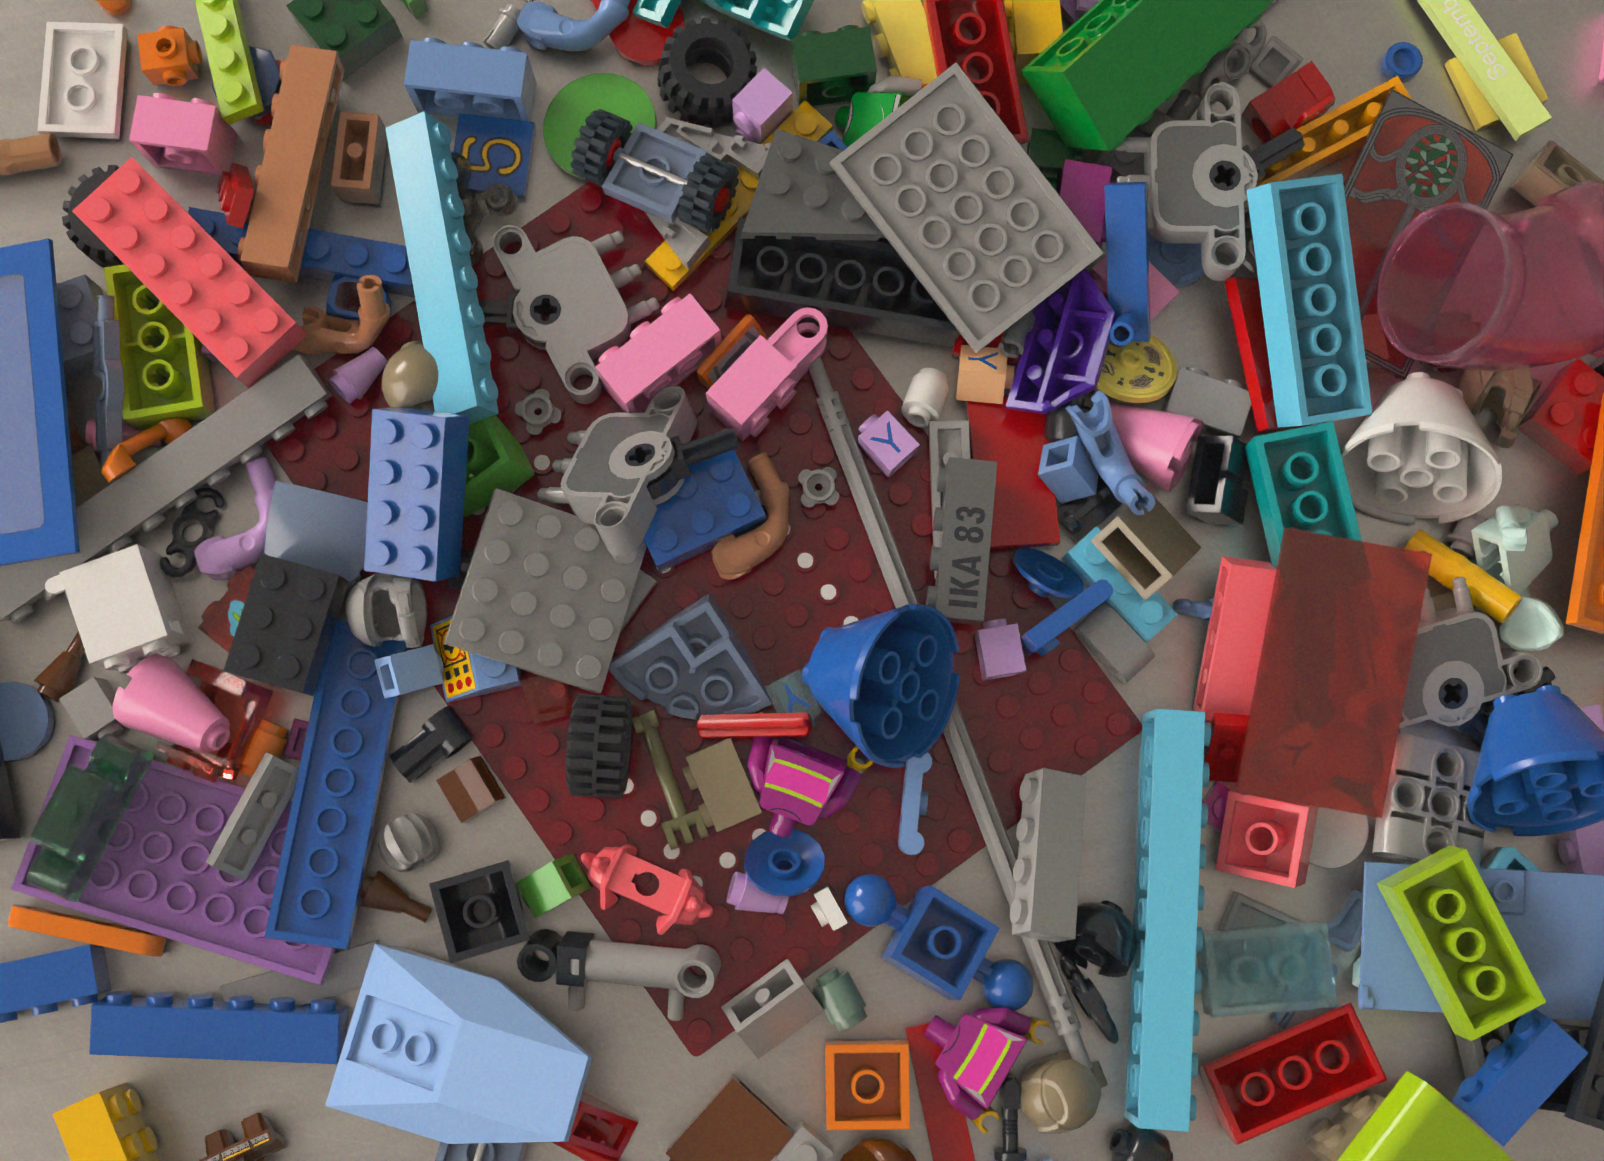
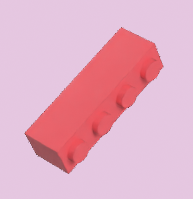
M1226 556L1221 558L1193 705L1195 711L1205 712V720L1211 721L1213 713L1251 715V713L1255 714L1258 709L1259 693L1256 687L1258 677L1262 676L1266 669L1267 656L1264 652L1266 637H1271L1274 629V615L1271 614L1273 601L1280 596L1282 589V577L1279 575V570L1269 562Z

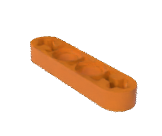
M18 904L11 906L7 922L8 926L17 929L155 957L163 956L167 939L166 937L133 927Z

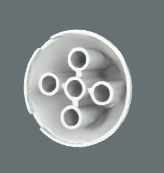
M1424 372L1411 373L1407 376L1406 380L1389 387L1372 408L1373 414L1366 416L1340 450L1353 506L1371 516L1386 521L1415 525V519L1439 518V524L1460 520L1486 507L1496 497L1501 487L1502 466L1500 460L1465 403L1462 391L1443 381L1431 379Z

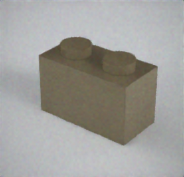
M731 738L686 757L689 766L682 768L691 791L699 788L705 803L698 805V808L707 828L714 825L719 833L763 814Z

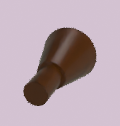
M79 631L66 652L63 651L33 680L40 685L37 689L38 693L58 703L61 697L73 690L81 664L80 659L85 652Z
M378 870L375 877L367 874L362 883L360 897L364 900L361 907L399 914L403 912L426 923L433 909L410 898L408 893L380 870Z

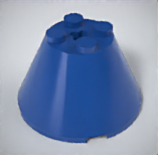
M908 604L837 628H825L813 650L810 662L803 668L802 680L805 685L809 686L812 696L868 759L886 767H904V762L913 756L921 758L938 740L948 723L956 701L960 674L954 673L953 653L960 652L952 625L939 610L922 604Z
M1546 685L1538 688L1535 692L1519 696L1503 695L1493 701L1494 710L1491 712L1467 799L1471 820L1480 828L1493 833L1496 831L1495 826L1512 829L1513 836H1542L1563 833L1587 827L1604 820V732L1571 698L1562 694L1560 687L1556 685Z

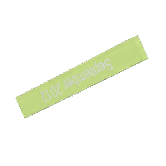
M1417 0L1515 141L1550 121L1552 117L1469 0Z

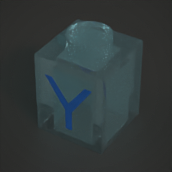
M800 669L764 687L776 713L807 712L811 715L813 727L818 725L816 717L822 715V710L812 696L809 686L803 683Z

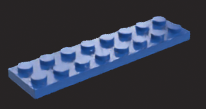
M337 620L315 689L264 936L267 939L344 950L350 949L399 697L398 695L384 699L374 660L408 651L405 641L387 640L381 646L373 647L358 640L351 632L347 621Z

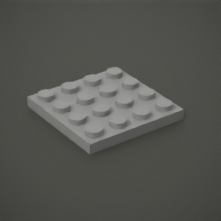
M496 488L493 492L444 644L597 694L601 693L647 547L644 539L632 553L625 556L612 555L608 551L595 524L581 522L575 515Z

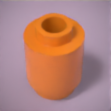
M258 717L255 725L249 726L234 761L241 763L239 771L253 776L265 752L280 759L288 741L284 738L288 729Z

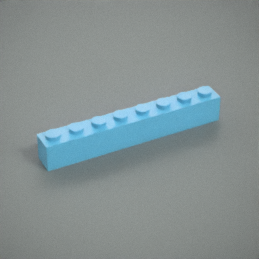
M421 112L386 127L385 130L423 346L434 357L438 367V383L432 396L434 409L437 412L469 415V424L499 414L496 401L498 389L491 374L489 363L491 361V351L485 341L483 330L485 318L478 303L476 292L478 280L472 269L470 259L471 242L465 231L463 221L465 209L457 188L456 179L458 178V171L451 155V134L446 124L426 112Z

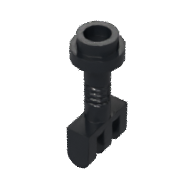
M1009 1072L999 1089L1003 1123L1002 1147L994 1149V1159L997 1161H1025L1027 1159V1150L1018 1147L1017 1119L1018 1109H1020V1086L1015 1076Z

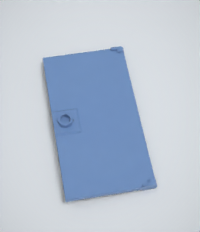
M1364 862L1361 966L1358 990V1006L1360 1009L1443 1013L1376 884L1412 864ZM1477 868L1546 1000V1003L1535 1009L1550 1019L1591 1021L1604 978V875ZM1531 1010V1011H1529V1012H1527V1013H1525V1014H1523V1015H1521V1016H1519V1017H1523V1016H1525V1015H1528V1014H1530L1533 1010Z

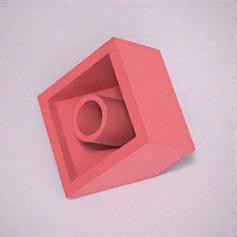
M1228 791L1215 870L1293 888L1304 885L1306 883L1319 805L1276 796Z

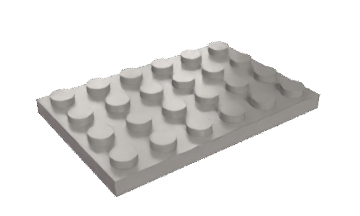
M957 63L949 67L829 162L831 168L975 353L1103 254L1099 246Z

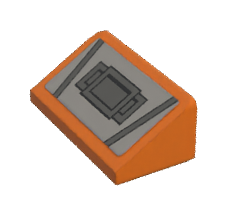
M746 314L697 368L698 381L707 389H710L760 335L768 340V337L754 317Z

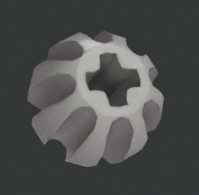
M410 813L394 819L381 830L378 848L381 858L389 867L399 872H409L422 867L435 857L439 850L440 839L437 828L429 819L418 813Z

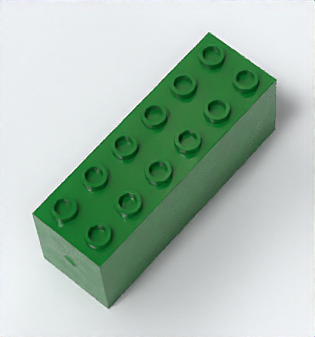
M1100 0L1024 67L1021 72L1066 147L1112 151L1126 141V135L1136 126L1150 120L1154 115L1153 111L1160 104L1175 97L1181 91L1180 86L1190 77L1204 71L1208 66V61L1214 55L1229 48L1235 42L1234 37L1244 28L1258 22L1262 17L1261 13L1273 1Z

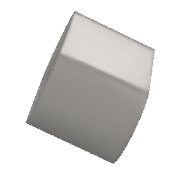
M1105 602L1101 603L1074 628L1079 639L1124 684L1129 682L1155 657L1148 644Z

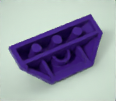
M1086 268L1035 307L1033 312L1035 323L1033 329L1027 334L1024 352L1020 356L1006 403L1008 409L1045 414L1097 388L1111 340L1110 329L1117 319V314Z

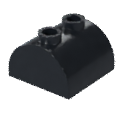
M510 860L429 883L450 964L531 940Z

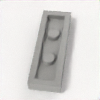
M265 752L208 856L207 864L246 881L295 790L299 768Z

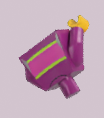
M759 737L753 739L747 764L753 790L761 795L759 806L774 812L769 830L777 836L789 838L797 821L813 826L818 817L828 818L847 805L862 779L860 772L868 769L873 761L867 759L866 764L856 762L855 753L858 751V747H855L848 754L847 760L787 737H774V739L771 737Z
M1006 1007L978 1008L971 1015L964 1013L957 1027L938 1015H935L929 1024L924 1037L944 1048L935 1064L940 1068L938 1080L949 1103L967 1118L971 1119L982 1133L987 1134L989 1132L982 1124L986 1116L993 1115L997 1120L1000 1119L998 1113L990 1105L1026 1042L1029 1040L1039 1045L1043 1044L1044 1041L1037 1039L1034 1032L1039 1025L1049 1028L1048 1022L1037 1017H1028Z

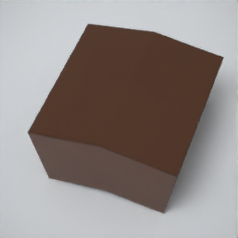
M481 755L470 758L436 780L461 823L469 822L506 798Z

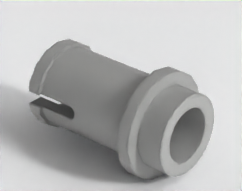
M507 4L505 9L500 8L499 13L501 16L488 36L483 40V43L489 49L500 50L501 47L510 45L520 29L517 19L521 10L511 4Z

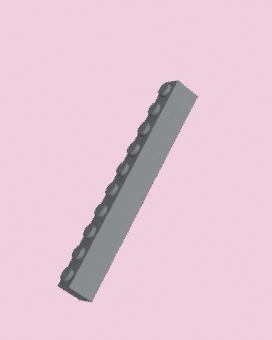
M298 354L77 507L80 553L0 566V622L11 620L14 624L21 621L34 611L31 606L42 597L48 601L59 595L49 593L45 589V583L49 578L59 575V572L98 559L108 551L114 553L125 549L133 542L130 536L140 529L148 532L157 527L165 520L162 515L173 506H176L179 510L193 502L198 497L195 493L196 490L206 483L213 487L226 479L231 474L228 468L238 461L246 464L255 459L263 452L260 446L273 438L276 442L280 441L296 429L293 425L294 422L305 415L308 419H311L328 407L325 401L333 395L306 357Z

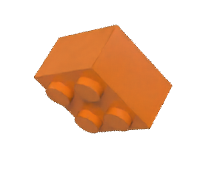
M906 1039L825 1040L827 1130L910 1129L909 1044Z

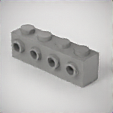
M1046 768L1025 774L1020 786V799L1023 801L1022 814L1016 830L1019 851L1018 859L1013 868L1016 888L1015 900L1010 907V920L1013 923L1012 935L1050 942L1075 939L1086 776Z

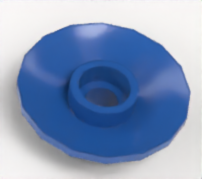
M1019 548L1013 554L1014 565L1022 576L1029 581L1028 587L1035 594L1042 597H1048L1051 594L1057 597L1073 599L1084 591V584L1080 577L1054 556L1032 548Z
M794 829L791 837L785 838L767 831L752 840L747 848L744 868L749 880L759 890L774 896H794L808 891L818 883L824 872L825 855L820 844L807 833Z

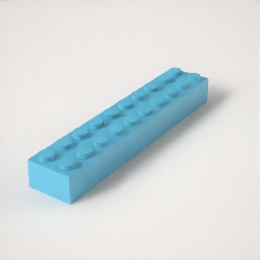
M1154 709L1142 714L1141 718L1142 731L1133 903V927L1137 934L1138 945L1131 963L1124 1117L1140 1129L1189 1132V1122L1195 1121L1197 1111L1196 1097L1191 1095V1078H1196L1198 1074L1197 1053H1192L1193 1036H1198L1200 1029L1199 1012L1194 1010V994L1200 993L1202 981L1201 971L1195 967L1196 952H1201L1203 946L1202 927H1197L1198 910H1203L1205 901L1204 887L1199 885V869L1205 868L1206 846L1205 844H1200L1201 828L1206 827L1208 820L1207 804L1202 803V787H1207L1209 782V764L1204 762V746H1209L1211 725L1210 722H1205V712Z

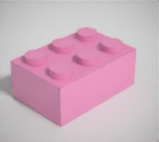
M688 294L683 299L676 297L661 310L663 315L651 324L649 321L640 324L630 334L632 339L620 348L618 346L609 348L600 356L598 360L600 364L595 368L602 386L624 413H643L659 390L668 386H677L697 370L722 342L720 329L691 294Z

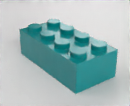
M1333 421L1253 437L1245 446V451L1271 562L1279 570V575L1282 577L1280 600L1359 585L1371 578Z

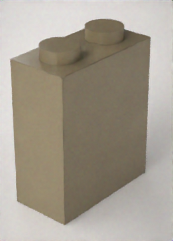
M1156 498L1155 505L1151 511L1148 512L1142 507L1144 514L1136 515L1127 507L1091 540L1096 548L1144 600L1148 599L1170 580L1202 548Z

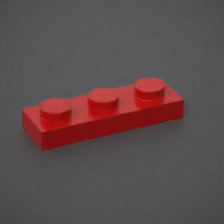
M232 162L229 172L222 171L216 193L219 194L220 210L224 211L226 223L243 229L253 198L254 188L248 167Z

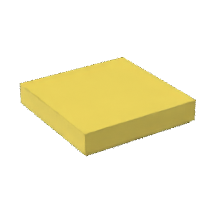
M1517 33L1499 39L1500 45L1541 103L1544 104L1549 98ZM1457 57L1449 59L1444 66L1475 130L1479 131L1501 122Z

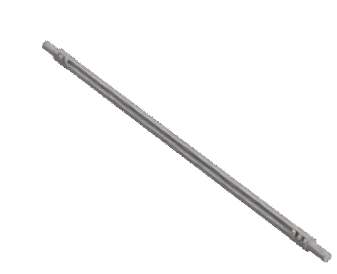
M817 357L808 368L819 396L816 401L895 608L908 604H919L838 391H833L821 357ZM955 701L951 716L943 733L1005 896L1011 907L1012 902L1015 900L1016 882L1013 878V868L1017 857L957 701ZM1022 937L1058 1035L1064 1036L1073 1060L1078 1061L1089 1069L1093 1068L1078 1030L1082 1026L1049 941Z

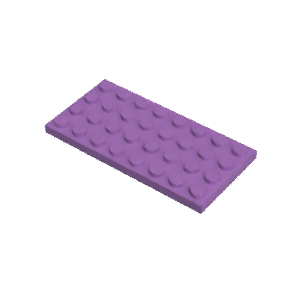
M73 735L69 736L11 890L318 985L324 984L336 948L267 939L264 937L292 802L287 803L249 876L244 881L206 863V860L246 788ZM373 828L369 851L377 831L376 828Z

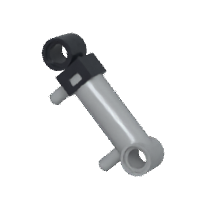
M541 929L531 935V940L526 942L517 958V966L520 973L530 981L544 982L550 979L556 971V984L569 986L568 1008L573 1011H579L584 1008V990L587 981L669 989L667 1017L672 1021H680L684 1016V995L691 998H701L707 995L713 988L721 968V961L717 952L710 946L703 944L682 949L594 940V933L567 931L562 938L557 932L549 929ZM534 950L543 951L547 954L549 960H541L537 957ZM689 967H701L706 975H695Z

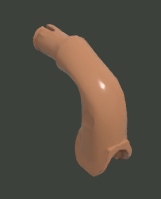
M365 275L359 279L357 290L361 304L358 309L360 320L328 315L317 307H305L302 312L303 326L300 327L306 332L307 336L294 347V350L310 355L325 354V352L358 354L372 346L390 318V308L384 301L381 278L375 275Z
M766 452L750 459L747 462V466L761 491L759 497L766 508L768 519L760 527L739 537L731 534L721 539L713 547L712 560L722 579H736L751 572L754 566L769 558L780 548L787 536L789 529L790 489L787 482L781 481Z

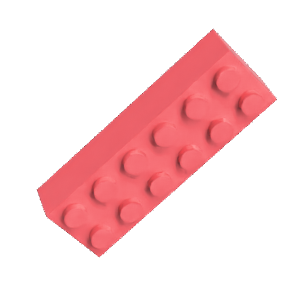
M133 157L128 159L72 211L247 388L255 385L307 336L306 332Z

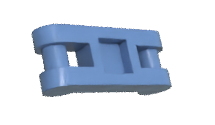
M928 752L921 758L913 756L906 761L898 847L900 851L907 855L920 853L924 846V839L917 832L919 815L926 816L928 792L921 791L923 773L927 772L932 765V757Z

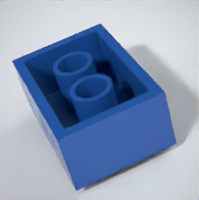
M734 450L690 465L691 476L684 478L683 485L678 492L667 501L655 505L657 511L643 539L659 573L712 549L721 539L731 534L737 537L766 522V515Z

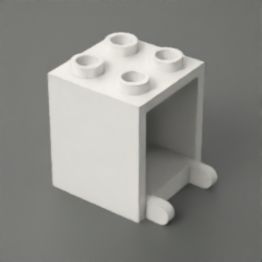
M136 544L59 572V575L51 577L46 581L45 589L49 593L59 594L65 592L89 664L104 667L106 670L119 671V674L129 673L135 665L149 656L162 654L167 658H172L181 653V647L192 644L170 577L162 571L159 561L163 556Z

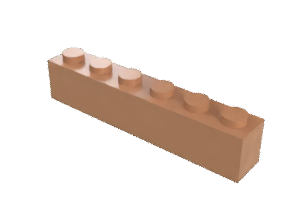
M290 44L287 59L283 58L281 61L280 80L282 83L279 94L275 93L272 99L271 112L274 118L271 129H266L264 133L263 149L265 156L263 165L259 164L255 172L257 191L254 201H251L246 217L249 224L246 237H241L238 245V259L242 262L250 276L297 283L345 71L337 51Z

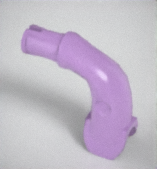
M258 458L245 465L257 495L254 501L259 512L258 524L246 532L228 538L220 535L209 538L194 550L200 571L209 575L214 580H225L238 575L239 570L258 562L260 554H264L268 513L276 480L267 458Z

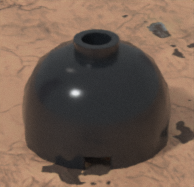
M1106 900L1101 901V903L1087 902L1077 905L1075 939L1054 943L1062 954L1070 955L1078 966L1087 969L1088 962L1101 967L1100 975L1117 978L1127 975L1138 945L1136 931L1130 920L1123 914L1122 908Z

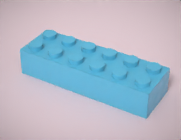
M1335 174L1272 182L1247 190L1277 428L1304 426L1373 414L1343 175Z

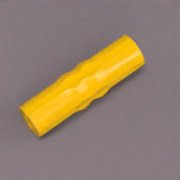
M1422 529L1413 535L1402 551L1401 555L1403 558L1452 591L1454 590L1452 582L1454 578H1466L1473 605L1501 624H1504L1522 601L1523 596Z

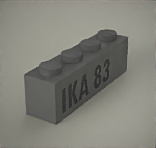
M949 457L946 468H939L937 492H943L942 507H935L933 531H940L939 547L932 546L930 570L936 571L935 586H928L926 606L939 610L950 623L980 625L984 621L997 462Z

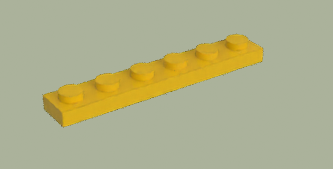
M804 100L777 129L819 142L833 130V125ZM775 131L762 143V145H765L766 142H772ZM740 167L737 168L739 170L737 177L739 182L735 187V190H737L736 195L731 199L732 205L730 209H727V216L724 221L721 220L718 229L715 228L712 233L696 228L708 236L711 244L690 270L684 267L666 241L645 260L646 266L673 291L737 228L739 218H747L759 180Z

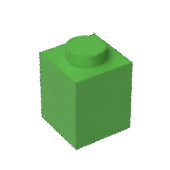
M573 852L548 863L516 882L522 892L525 904L531 909L535 918L561 906L591 888Z

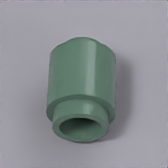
M836 967L816 978L818 986L812 991L824 1009L830 1024H835L839 1032L845 1031L867 1018L868 1015L864 1010L866 1003L848 971L840 973Z

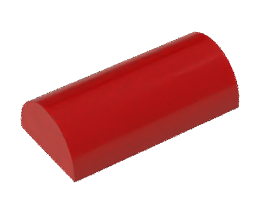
M923 0L937 77L957 63L1020 145L1028 142L1029 137L1004 0Z
M1351 1002L1200 1066L1202 1081L1215 1113L1227 1135L1236 1145L1388 1080Z

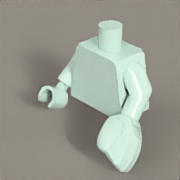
M1521 504L1499 506L1493 517L1476 526L1471 532L1477 565L1523 596L1522 601L1504 624L1500 625V640L1503 643H1508L1511 648L1517 651L1533 652L1534 650L1540 651L1549 648L1564 634L1562 621L1555 610L1547 602L1531 598L1529 591L1532 581L1551 562L1553 554L1550 532L1558 526L1559 521L1556 515L1548 509L1543 508L1536 512Z

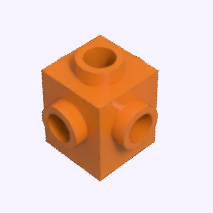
M164 26L155 32L137 34L141 70L153 85L180 86L186 84L187 80L199 79L197 64H202L203 62L201 48L198 41H193L184 28Z

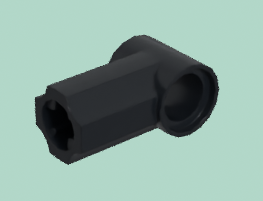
M450 705L431 716L421 726L423 730L389 756L393 765L409 783L419 779L443 758L448 759L458 753L474 739V735Z

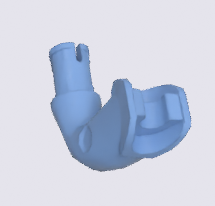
M601 0L597 12L587 20H575L560 15L554 7L542 2H529L523 6L517 19V24L526 35L527 42L537 49L546 50L547 47L564 51H586L597 46L629 16L627 8L631 0Z
M1099 390L1091 397L1093 408L1089 412L1083 413L1077 405L1066 407L1065 409L1074 421L1089 458L1117 500L1127 504L1136 515L1144 514L1142 507L1148 512L1151 511L1155 505V498L1151 492L1145 489L1144 481L1138 476L1128 458L1112 418L1110 404L1105 394Z

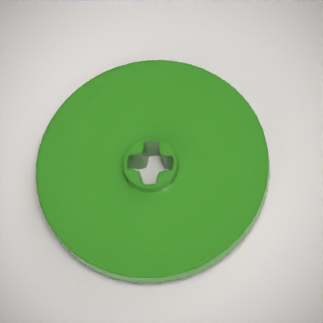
M611 73L590 74L570 82L552 99L544 117L543 136L551 157L564 171L581 178L572 172L571 162L574 158L571 157V154L576 149L574 142L581 135L579 132L581 126H586L585 119L588 116H592L594 110L602 109L630 121L633 127L630 133L634 131L638 122L657 129L656 114L650 98L632 80Z

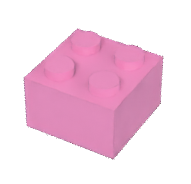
M154 93L152 97L138 95L129 140L153 167L221 176L222 171H230L237 133L231 125L222 119L221 113L214 103L199 98H194L191 102L177 101L174 97L162 93Z

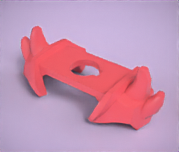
M631 844L622 847H604L598 854L586 852L581 855V861L589 870L588 879L600 891V907L603 910L612 907L619 898L614 893L664 914L658 916L656 922L657 932L660 935H663L673 924L693 925L700 918H707L713 914V908L706 902L705 890L692 877L691 871L688 869H681L678 875L646 862L635 857L637 855V848ZM650 872L656 875L659 879V888L656 893L651 896H643L638 893L635 883H632L635 874L641 875L642 873Z

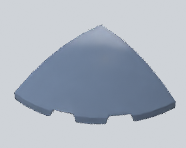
M275 480L268 513L264 554L340 575L349 581L348 587H350L362 577L360 571L364 568L368 502Z
M711 593L671 617L611 661L608 669L615 679L642 701L648 699L665 707L668 714L682 718L698 720L702 715L751 714L771 705L773 702L750 656Z

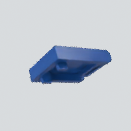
M1104 579L1098 580L1026 632L1020 638L1022 650L1026 656L1029 657L1037 652L1043 657L1058 646L1060 642L1056 637L1112 596L1113 588L1111 584Z

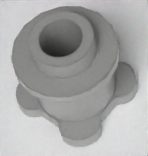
M1475 513L1466 518L1456 520L1457 525L1453 533L1448 534L1445 539L1447 544L1451 546L1450 549L1465 556L1467 559H1472L1473 555L1475 556L1471 530L1488 520V518Z

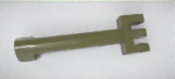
M655 710L633 717L634 728L637 734H643L673 818L662 823L670 849L679 848L678 839L674 834L678 830H681L686 845L694 842L689 826L696 824L697 832L701 839L708 837L709 834L700 811L697 810L689 814L687 812L657 729L660 723Z

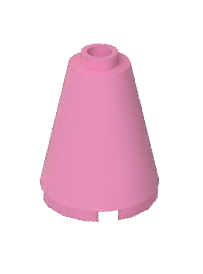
M1109 401L1112 418L1133 468L1162 490L1171 492V488L1174 489L1177 486L1193 456L1191 453L1193 442L1191 440L1197 442L1198 436H1201L1204 421L1195 417Z
M162 654L149 656L135 665L127 674L132 680L126 689L119 686L115 694L112 706L114 718L127 728L204 754L221 749L229 739V720L173 659L167 658Z

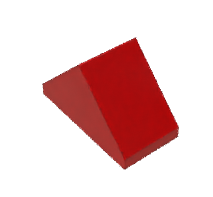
M583 1092L569 1141L566 1142L620 1159L639 1122Z

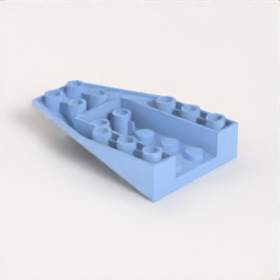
M374 944L325 1106L447 1144L569 1141L592 1056L501 980L404 947Z

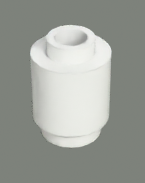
M923 368L918 374L914 375L901 407L902 414L910 424L916 427H926L929 421L939 420L949 392L946 375L934 368Z

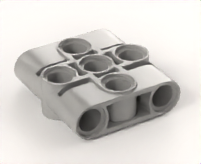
M1387 734L1381 781L1376 783L1371 792V801L1377 810L1372 854L1414 864L1447 846H1455L1467 849L1476 868H1481L1485 829L1477 826L1470 816L1469 818L1467 816V799L1480 752L1410 734Z

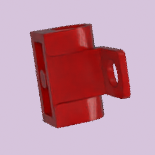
M1310 61L1290 76L1252 99L1241 116L1261 143L1265 144L1291 128L1298 129L1324 115L1334 105L1336 98L1329 83L1315 64Z

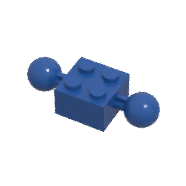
M874 874L861 875L854 879L847 887L844 905L853 921L867 927H874L884 923L895 930L880 958L948 1000H961L973 978L981 983L982 993L992 1007H1006L1016 1011L1024 1007L1030 1000L1033 993V979L1029 970L1022 963L1012 959H1001L992 962L984 957L1000 928L932 885L920 887L908 909L896 902L893 887L881 876Z

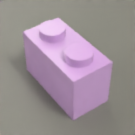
M765 67L732 100L735 136H744L746 141L762 144L793 112V92Z

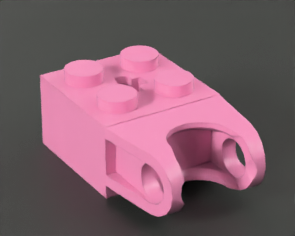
M814 308L799 309L768 340L760 335L706 392L709 411L726 427L733 428L742 441L750 434L756 437L761 433L770 421L767 418L768 414L776 406L782 409L790 402L796 394L793 388L808 372L812 362L824 353L828 329L825 316ZM811 317L819 323L820 327L814 323L805 322L798 324V322L803 318ZM804 332H812L816 336L812 338H805L800 334Z

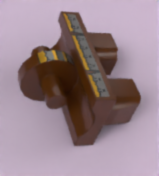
M256 1113L241 1121L245 1139L234 1144L232 1133L227 1129L218 1130L205 1136L207 1156L199 1159V1161H268L267 1156L287 1147L284 1136L273 1131L267 1116L262 1113Z

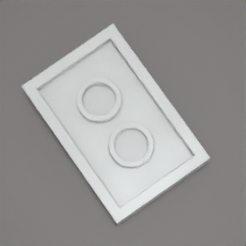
M46 23L37 129L41 135L52 133L55 137L119 139L128 30L123 24Z

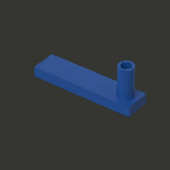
M1147 182L1106 183L1104 190L1108 302L1117 314V319L1110 329V342L1120 346L1127 345L1130 342H1149L1151 339Z

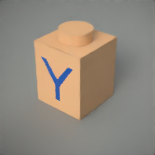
M961 345L956 400L1003 404L1004 389H1011L1014 377V366L1007 365L1008 357L1003 355L999 348L983 347L975 353L970 346Z

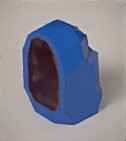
M334 275L326 301V314L360 320L358 309L361 304L357 290L359 278ZM383 289L384 301L389 305L391 313L392 303L387 292Z

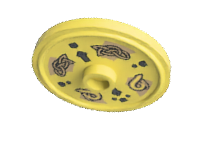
M1151 335L1149 342H1130L1124 346L1110 342L1097 389L1114 399L1124 402L1148 403L1156 401L1165 396L1175 382L1177 376L1175 358L1168 347L1153 335Z

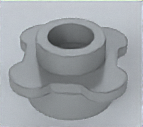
M545 389L536 390L534 394L526 397L524 401H518L515 406L516 414L523 417L527 423L526 429L532 435H539L545 426L550 423H558L562 417L560 409L552 405L550 394ZM541 409L542 413L535 415V410Z
M825 467L823 470L810 471L805 469L800 472L798 481L803 487L801 503L805 507L812 508L815 504L820 503L832 506L838 502L839 493L835 490L834 483L837 477L836 471L831 467ZM821 484L822 490L817 491L815 485Z

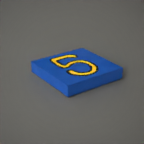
M459 113L452 157L458 171V178L456 179L458 191L526 200L536 132L535 122Z

